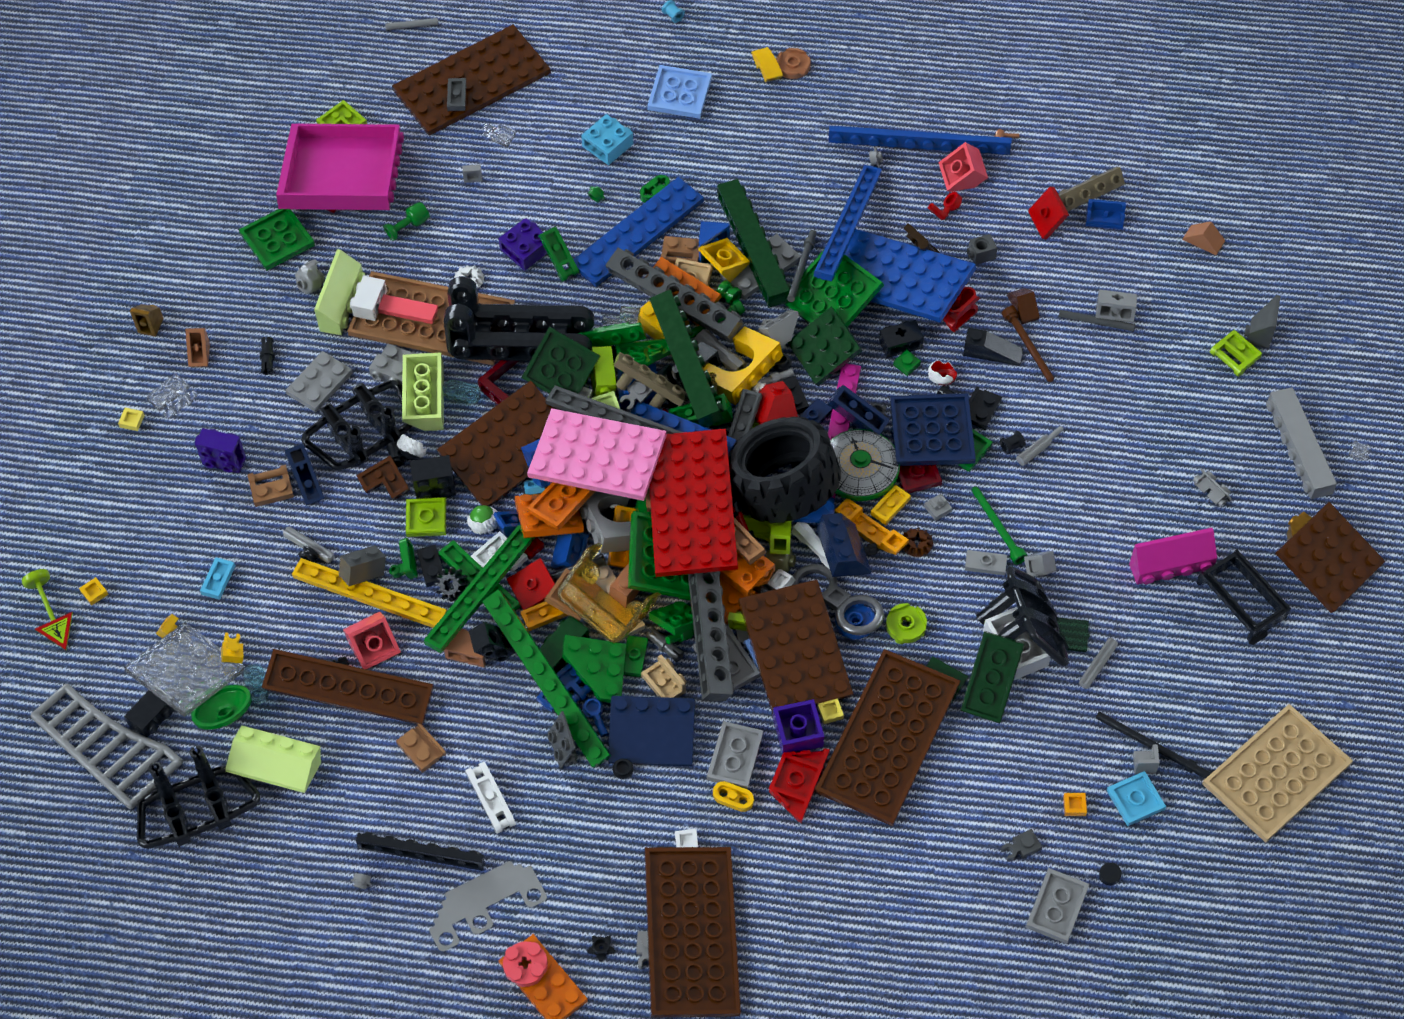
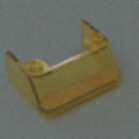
M599 542L584 551L560 585L558 597L607 640L616 643L623 640L645 618L661 596V593L656 592L643 603L641 601H632L626 608L623 607L596 584L600 577V568L592 559L602 547V544Z

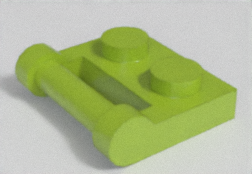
M1235 330L1216 343L1209 351L1210 354L1217 356L1234 370L1233 373L1238 377L1262 356L1261 351ZM1225 348L1229 353H1231L1235 358H1237L1241 362V364L1238 365L1233 359H1231L1227 354H1225L1222 351V349Z

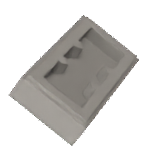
M967 550L965 571L1005 576L1007 555Z

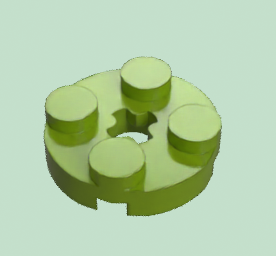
M902 603L894 606L889 611L886 619V630L898 644L913 643L925 635L927 618L921 608L917 606L915 608L910 606V604ZM903 620L911 622L910 626H903Z

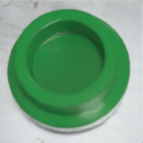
M591 186L589 188L590 191L587 194L592 200L599 203L605 199L604 191L600 187Z

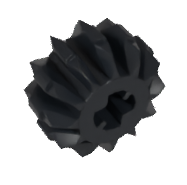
M450 567L449 570L443 569L442 574L436 576L440 582H435L434 585L439 586L440 589L436 593H443V600L448 598L450 602H453L463 593L464 587L470 583L464 581L468 576L462 575V569L456 570L455 567Z

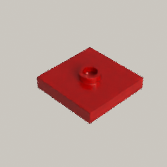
M1051 186L1028 210L1041 238L1046 240L1069 216L1055 187Z
M541 558L507 578L523 610L545 602L546 596L555 585V581Z

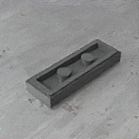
M743 389L728 437L738 441L741 436L752 429L763 396L762 393Z

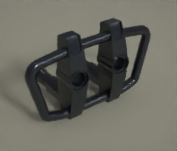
M388 380L370 389L363 383L352 388L354 394L352 398L335 408L330 402L320 408L322 418L304 431L302 443L323 462L337 471L356 464L359 466L369 460L368 457L382 449L390 442H397L401 435L405 434L412 427L404 423L397 430L393 407L385 406L384 409L383 405L374 397V395L389 388H395L402 405L401 383L396 380ZM359 403L365 413L368 422L384 437L367 449L363 448L360 428L352 426L351 429L350 424L340 415V413ZM373 411L380 412L378 415L371 414ZM327 424L335 441L340 444L351 458L337 463L312 443L309 439L310 436ZM340 431L347 432L345 435H339L338 433Z
M1009 566L1006 570L1008 580L1002 584L1005 591L976 614L978 621L984 625L986 619L1001 614L1016 603L1018 609L1012 613L1016 619L1000 630L998 635L1015 640L1024 632H1027L1029 637L1056 663L1063 667L1069 664L1067 654L1069 647L1059 628L1055 609L1047 598L1042 585L1035 577L1013 566Z
M196 746L198 752L195 751L194 747L190 749V756L194 761L198 775L171 785L160 762H155L157 768L151 763L148 770L152 775L157 791L141 799L137 805V843L145 849H151L172 842H177L178 847L189 842L191 843L190 837L215 827H218L220 831L227 827H232L231 819L253 809L259 804L261 799L260 793L248 778L235 775L252 796V799L229 811L228 802L216 780V776L228 774L225 771L226 766L212 769L201 746ZM201 782L204 799L214 819L188 829L187 817L175 792ZM161 798L164 810L163 815L173 834L146 840V806Z

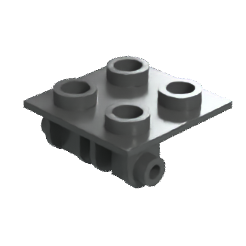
M561 711L548 732V740L552 744L554 758L558 762L560 769L567 762L569 765L575 764L578 758L564 712Z

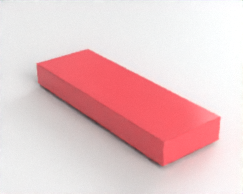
M383 294L378 307V313L429 324H433L438 311V305Z

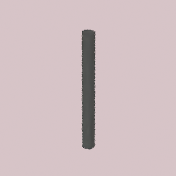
M1060 310L1058 316L1133 332L1135 324L1095 318V316Z

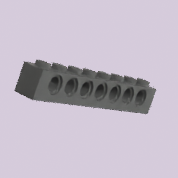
M617 248L605 265L609 273L650 297H654L671 289L672 293L679 291L677 295L681 306L678 307L680 310H684L686 317L731 344L733 337L744 326L741 316L737 312L727 311L726 307L721 303L710 301V298L704 293L698 294L694 292L695 289L690 285H682L676 277L665 275L664 271L659 267L655 266L653 268L649 266L645 259H637L627 249L623 251ZM629 265H633L631 269H626ZM648 274L646 278H641L642 275ZM664 283L661 287H656L657 284ZM690 300H695L693 304L687 305ZM705 309H710L707 314H702ZM726 318L724 322L717 323L719 319Z
M721 571L688 574L702 701H726L734 692V683L731 681L732 665L729 662L728 656L730 647L726 639L727 625L724 622L725 606L722 604L723 588L720 585L719 579Z

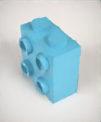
M607 114L581 135L582 147L608 166L633 145V132L628 127L621 125L617 119Z

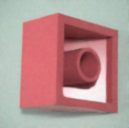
M966 142L938 162L948 192L975 188L988 178L980 150Z
M381 612L375 613L343 629L362 669H369L401 653L389 624Z

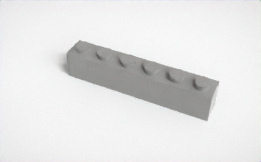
M1293 387L1270 392L1268 401H1266L1267 410L1273 415L1274 425L1281 433L1282 443L1287 446L1288 456L1295 464L1296 474L1301 477L1304 491L1308 493L1310 499L1333 494L1337 483Z

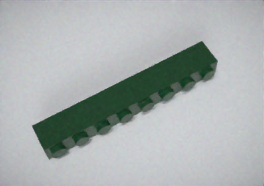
M738 179L718 184V200L743 254L750 261L749 267L768 308L788 303L787 297L791 285L785 281L784 270L778 266V257L772 253L771 242L765 238L764 227L759 225L758 215L752 210V202L746 197L744 185H741Z
M671 289L649 298L700 426L708 427L724 420L721 413L724 411L720 400L716 401L715 399L718 396L714 385L710 386L709 381L712 380L708 370L704 371L703 366L706 365L701 354H697V351L700 349L696 340H692L690 337L694 334L690 325H686L684 322L688 319L684 310H680L678 307L681 306L678 295L674 296Z

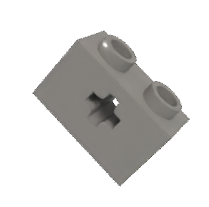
M1099 289L1095 318L1134 323L1137 294Z

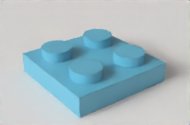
M1145 771L1109 786L1106 790L1127 826L1164 811L1166 808Z

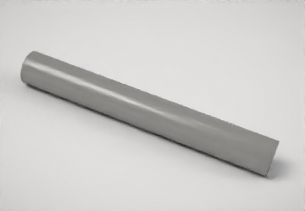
M438 18L385 23L387 31L438 25Z

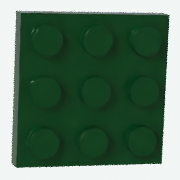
M833 307L827 309L788 342L817 386H820L863 351Z
M549 327L521 378L527 382L532 381L536 387L550 394L554 386L580 394L601 355Z

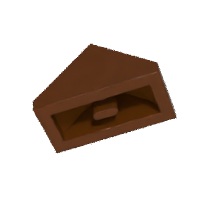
M1023 288L1007 293L1011 305L1015 306L1018 311L1021 324L1040 318L1034 291Z

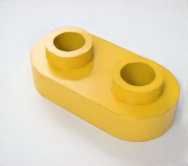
M725 781L718 782L713 788V798L719 804L740 812L749 811L753 807L754 796L745 788ZM725 792L727 796L722 797L720 794ZM745 800L747 803L741 804L740 801Z

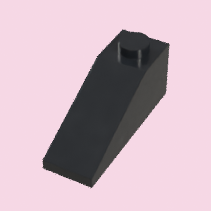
M968 328L963 356L1020 366L1023 353L1022 347L991 332Z

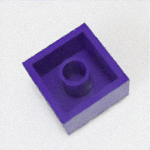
M814 699L773 708V721L782 755L783 752L794 751L798 753L804 750L824 747V734Z

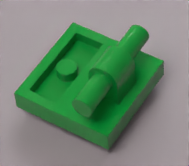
M676 601L674 604L659 607L657 610L649 612V620L672 634L665 638L667 644L677 641L683 642L695 635L692 607L685 602Z

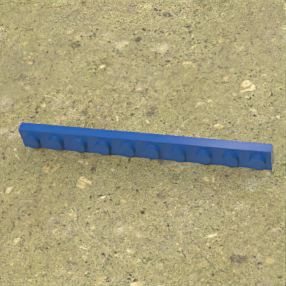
M830 125L828 143L954 151L966 142L978 148L981 154L1010 155L1012 138Z
M864 164L814 270V277L832 282L882 172L881 168Z

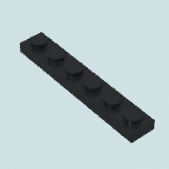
M371 832L358 833L356 838L358 849L481 871H484L485 867L484 855L474 850L465 852L460 851L456 847L442 848L434 843H428L427 845L419 844L415 840L408 839L402 841L393 836L379 837Z

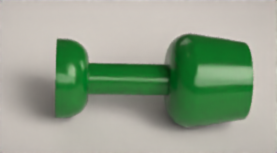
M418 202L407 207L405 210L406 218L394 226L389 223L383 225L384 231L392 241L398 238L397 232L410 223L415 227H419L430 218V214L423 203Z

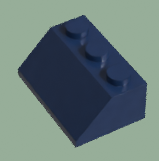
M842 513L822 514L817 532L832 577L871 574L872 571L856 524Z

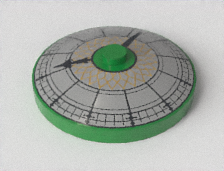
M853 429L842 432L830 440L841 468V480L835 492L837 495L853 501H869L883 496L894 486L899 476L900 464H896L895 446L881 434L878 435L871 430Z

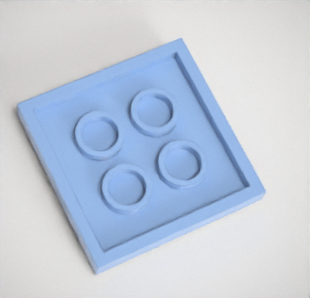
M660 65L647 105L648 110L700 119L711 83L712 73Z

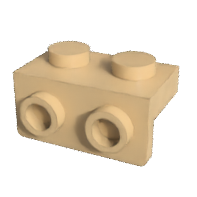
M659 655L657 657L658 662L641 672V677L658 697L679 698L686 693L687 682L681 673L677 674L672 662L668 658L665 659L662 655Z

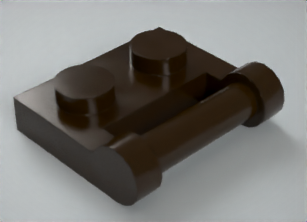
M909 223L903 228L908 233L906 237L921 250L940 253Z

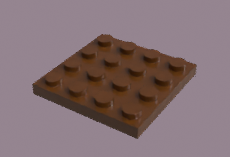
M1330 502L1325 504L1275 552L1330 613L1335 612L1385 562Z

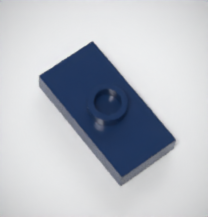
M817 398L799 417L814 420L821 424L832 413L833 408Z

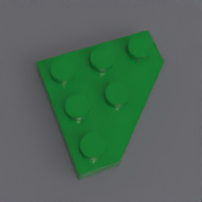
M665 339L635 341L615 345L617 355L619 352L628 354L634 361L646 366L671 354Z
M565 635L562 657L575 669V673L583 683L588 685L595 693L594 696L599 701L611 703V696H622L626 644Z

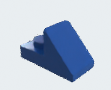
M517 511L495 512L493 514L500 530L507 538L520 525Z

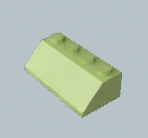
M337 249L314 309L320 332L342 335L344 328L346 329L348 326L349 314L353 313L352 308H350L351 298L355 297L356 286L358 282H361L363 275L365 276L362 265L340 249Z
M441 353L403 355L402 422L423 431L444 430V364Z
M241 725L233 739L225 771L305 793L321 764V750L318 745Z

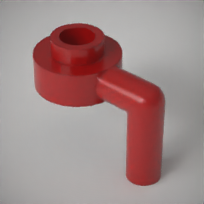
M955 191L951 192L944 199L943 210H940L933 203L929 204L928 209L939 219L945 220L950 211L957 210L961 206L962 197Z

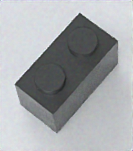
M376 545L341 555L339 576L348 586L384 576L386 556Z

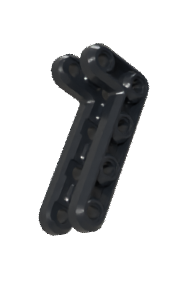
M458 276L449 282L447 293L449 307L445 310L443 322L447 350L454 358L461 360L531 361L549 327L592 350L591 340L586 335L579 334L590 331L594 326V313L585 306L481 304L478 299L477 285L472 279L466 276Z

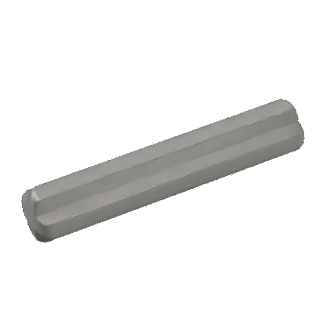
M286 527L283 531L285 538L301 548L304 546L311 547L324 562L331 563L334 559L333 552L295 529Z
M1108 638L1081 677L1079 681L1081 687L1088 689L1116 649L1118 645L1116 640Z

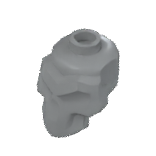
M316 259L302 265L295 274L296 285L305 294H311L319 290L324 282L323 273L317 269L319 262Z

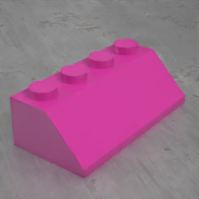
M1213 528L1135 544L1129 565L1136 584H1151L1157 580H1169L1179 575L1188 576L1193 572H1204L1215 565L1217 552Z

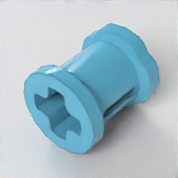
M668 0L662 7V12L668 14L674 23L681 21L684 17L685 11L679 9L673 0Z

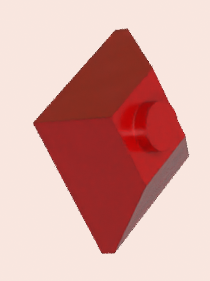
M783 381L766 384L759 391L763 395L755 418L759 425L782 417H798L793 394Z

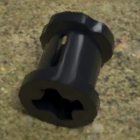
M1019 431L1014 432V435L1006 439H1000V446L1007 455L1011 454L1012 450L1018 447L1023 448L1026 445L1025 439Z

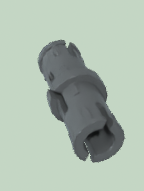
M655 627L650 629L652 633L650 631L647 632L646 638L657 645L659 651L665 652L675 662L680 661L678 657L682 659L684 652L673 643L667 644L665 641L666 637L657 631Z

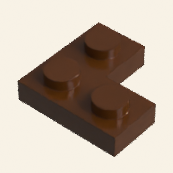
M391 456L356 475L366 493L384 484L391 498L395 500L410 491L409 486Z

